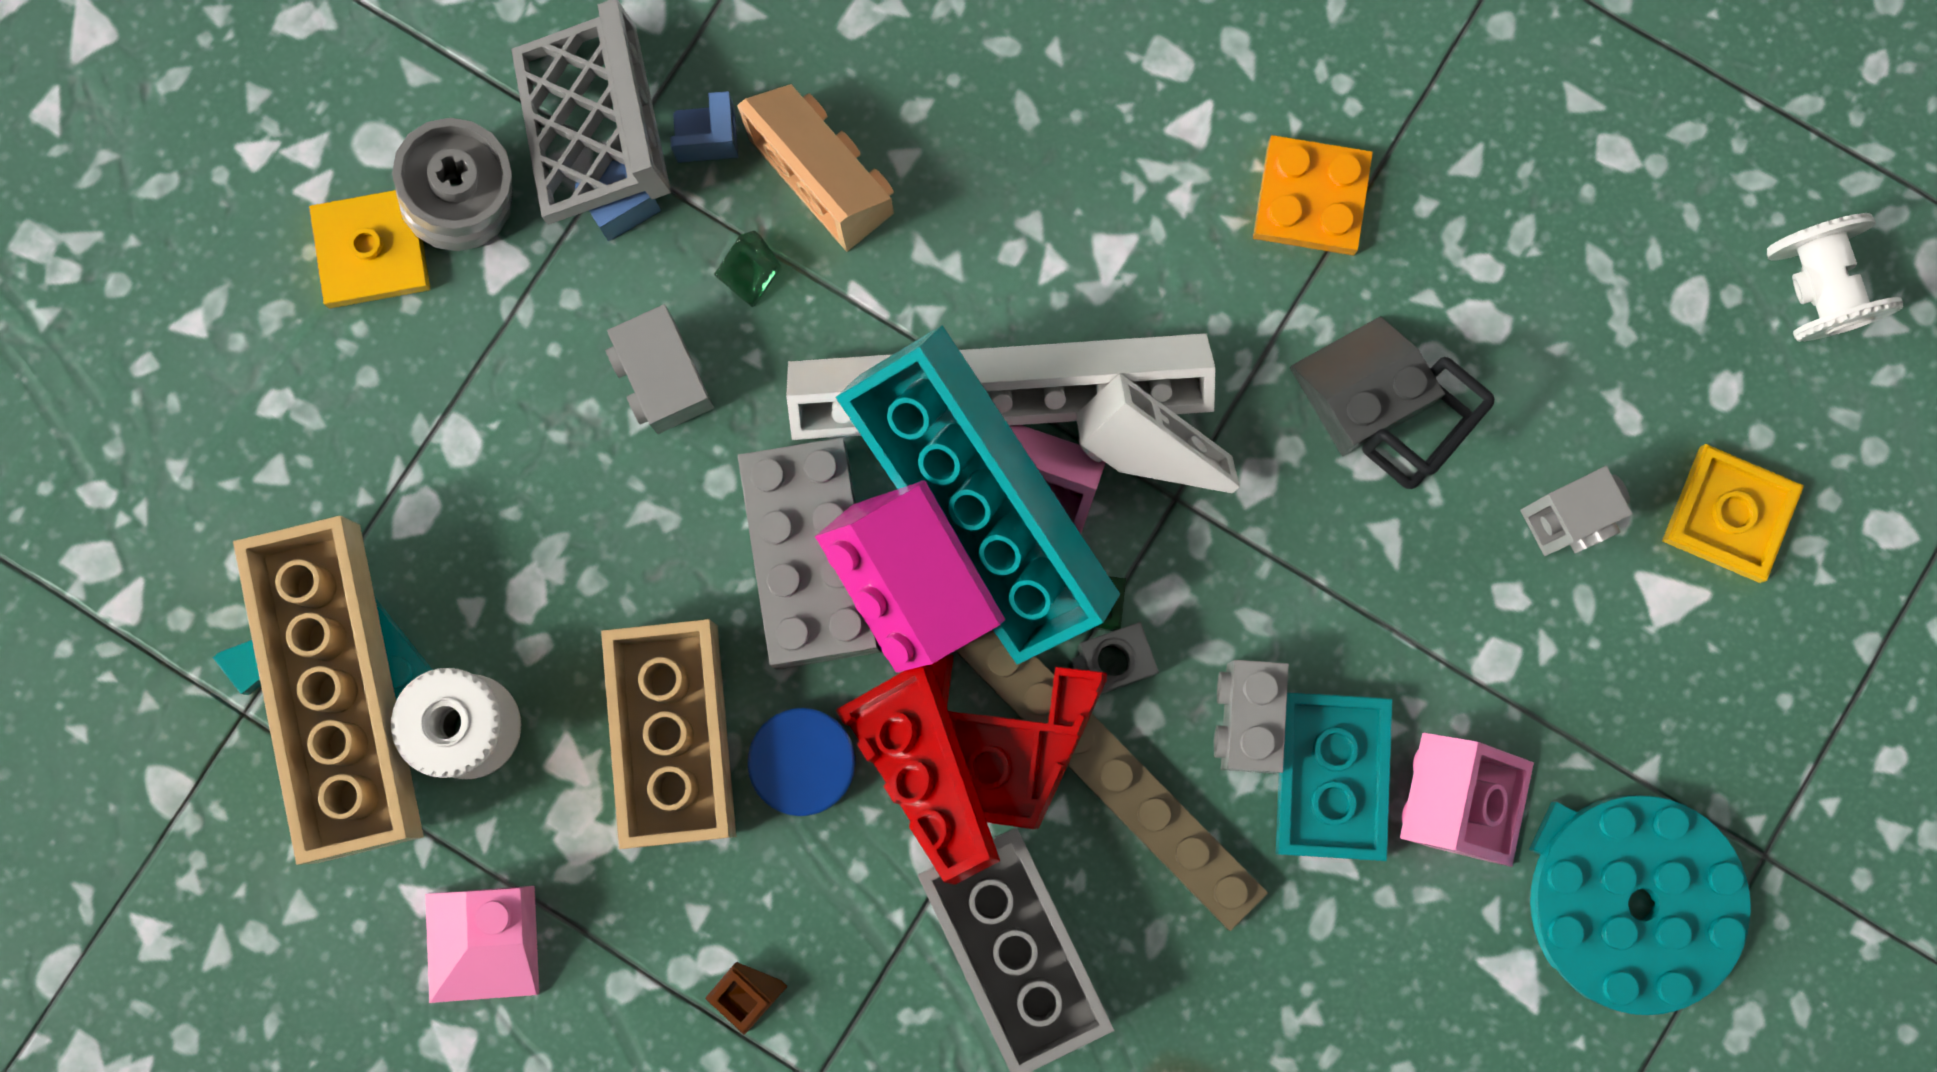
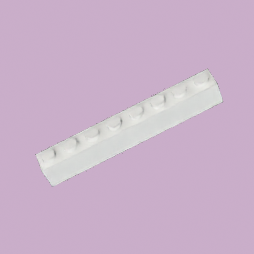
M1207 333L959 350L1009 426L1077 421L1076 413L1119 373L1175 414L1214 412L1215 364ZM891 355L788 361L786 397L792 440L861 436L835 397L861 373Z

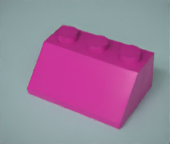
M925 480L851 505L815 536L829 564L836 571L852 598L856 609L864 618L879 643L884 656L889 660L896 673L933 664L998 627L1006 620Z

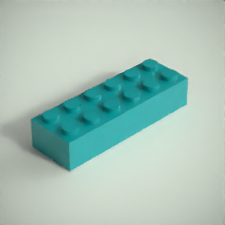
M943 325L861 373L835 397L897 489L923 480L926 481L1006 619L998 627L994 628L993 631L1016 665L1104 623L1120 596L1119 591Z

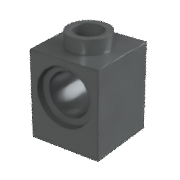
M1141 622L1079 643L1077 648L1080 656L1072 659L1075 669L1103 672L1098 664L1100 651L1105 648L1114 647L1124 653L1127 659L1125 672L1118 676L1107 675V681L1100 695L1154 677L1159 673Z

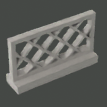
M608 0L597 4L600 17L511 49L541 216L548 225L646 191L652 200L671 193L637 28L618 0ZM599 36L600 45L589 61L575 55L583 42ZM547 55L555 58L542 78L530 73V61ZM568 64L582 69L570 90L555 84ZM595 76L607 80L609 84L598 102L583 97ZM551 93L563 100L551 118L546 119L538 115L537 110L547 95ZM576 105L591 111L578 132L563 126ZM604 117L617 124L616 130L606 145L591 139V136ZM557 134L571 140L558 162L547 158L545 151ZM584 147L600 153L586 175L571 169ZM612 160L624 164L627 178L608 185L599 182ZM564 177L580 183L571 198L554 203L553 194Z

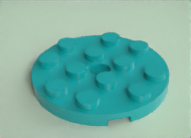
M1642 795L1616 796L1594 802L1579 810L1574 815L1575 817L1563 826L1554 839L1550 840L1543 854L1540 855L1531 884L1530 907L1533 927L1538 943L1550 965L1556 968L1575 991L1585 998L1607 1008L1629 1014L1659 1015L1686 1008L1709 995L1725 980L1737 963L1744 948L1750 924L1751 902L1747 877L1742 863L1728 839L1713 823L1697 811L1681 803L1660 797ZM1645 889L1649 893L1651 900L1655 901V906L1651 907L1647 916L1637 920L1629 911V898L1636 890Z

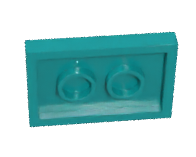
M1287 692L1283 773H1279L1276 854L1387 861L1392 699Z

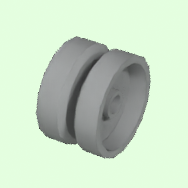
M445 118L426 122L406 136L396 151L392 176L402 219L415 236L435 248L452 251L477 248L496 237L510 217L513 188L512 171L507 152L493 133L472 121Z

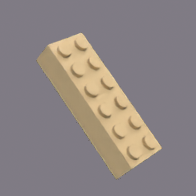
M336 516L233 541L296 865L321 863L424 838L410 767L399 754L392 737L391 717L396 698L360 524L343 516Z

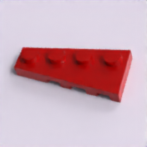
M931 665L905 670L835 710L842 722L851 727L860 741L857 745L866 760L874 763L886 782L883 787L892 801L899 804L910 820L909 828L943 882L956 885L1000 862L996 846Z

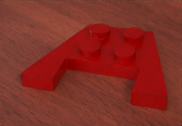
M947 655L930 664L936 676L946 708L948 706L954 655ZM1055 667L1048 723L948 711L987 823L1039 829L1105 686L1107 673Z

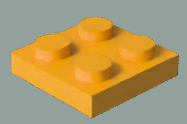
M1271 135L1268 141L1253 239L1354 256L1359 245L1373 152Z

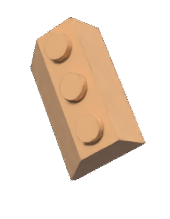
M790 84L745 98L737 105L750 142L846 252L894 214L892 198L890 197L894 191L891 185L877 169L874 168L868 172L857 160L861 155L857 146L845 132L840 131L835 135L824 122L828 118L825 110L810 93L802 97L793 85Z

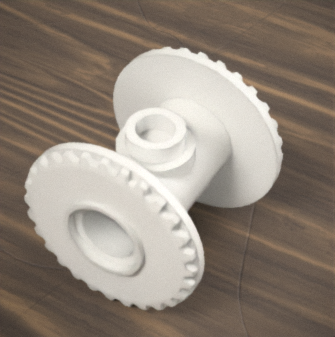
M1854 214L1826 221L1793 233L1767 248L1769 260L1800 257L1802 272L1792 275L1795 292L1801 304L1811 302L1813 306H1816L1820 319L1807 323L1793 331L1794 338L1797 341L1816 340L1848 332L1890 316L1903 308L1901 297H1891L1870 302L1861 274L1851 276L1848 274V271L1857 265L1849 239L1869 230L1876 224L1872 214Z
M440 668L421 674L403 689L393 708L391 732L399 754L417 771L439 778L477 779L495 772L512 756L520 739L521 716L513 696L497 681L461 669ZM460 715L461 727L458 733L455 734L454 723Z

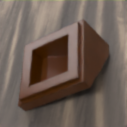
M736 962L705 999L745 1035L788 986L778 978Z

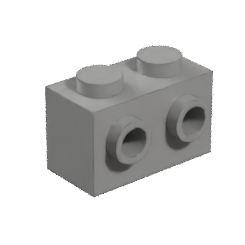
M665 304L607 330L614 346L606 349V354L618 378L625 375L629 378L635 393L628 395L627 400L640 425L649 422L654 431L660 434L714 409L678 327Z
M1607 465L1545 495L1520 510L1544 557L1568 545L1571 546L1574 553L1598 544L1620 533L1616 522L1632 515L1628 506L1630 503L1629 492L1623 481L1617 475L1610 473Z
M1233 660L1227 664L1226 672H1219L1217 703L1224 704L1223 726L1216 725L1214 757L1221 758V770L1268 774L1283 773L1288 663Z

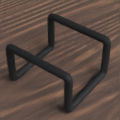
M1448 357L1440 358L1430 368L1436 378L1444 369H1447L1481 397L1483 401L1472 413L1468 407L1441 386L1445 393L1441 400L1463 418L1426 461L1386 429L1378 430L1362 447L1363 453L1406 489L1416 488L1427 475L1435 474L1494 405L1495 398L1492 392ZM1382 441H1385L1418 469L1411 479L1375 450Z

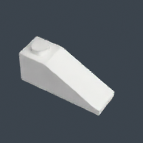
M1121 373L1076 413L1079 444L1083 451L1094 461L1101 462L1103 460L1118 472L1227 493H1234L1240 487L1232 455Z

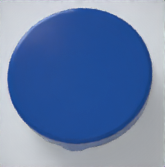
M795 708L776 714L760 727L749 748L748 773L755 791L770 807L788 815L810 816L828 810L846 794L854 778L856 754L848 733L835 719L814 709Z

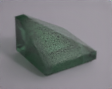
M754 230L739 235L714 275L746 303L754 307L782 266L761 235Z

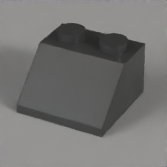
M1381 316L1290 367L1342 456L1364 445L1378 430L1386 429L1389 431L1432 407L1445 395L1419 349Z

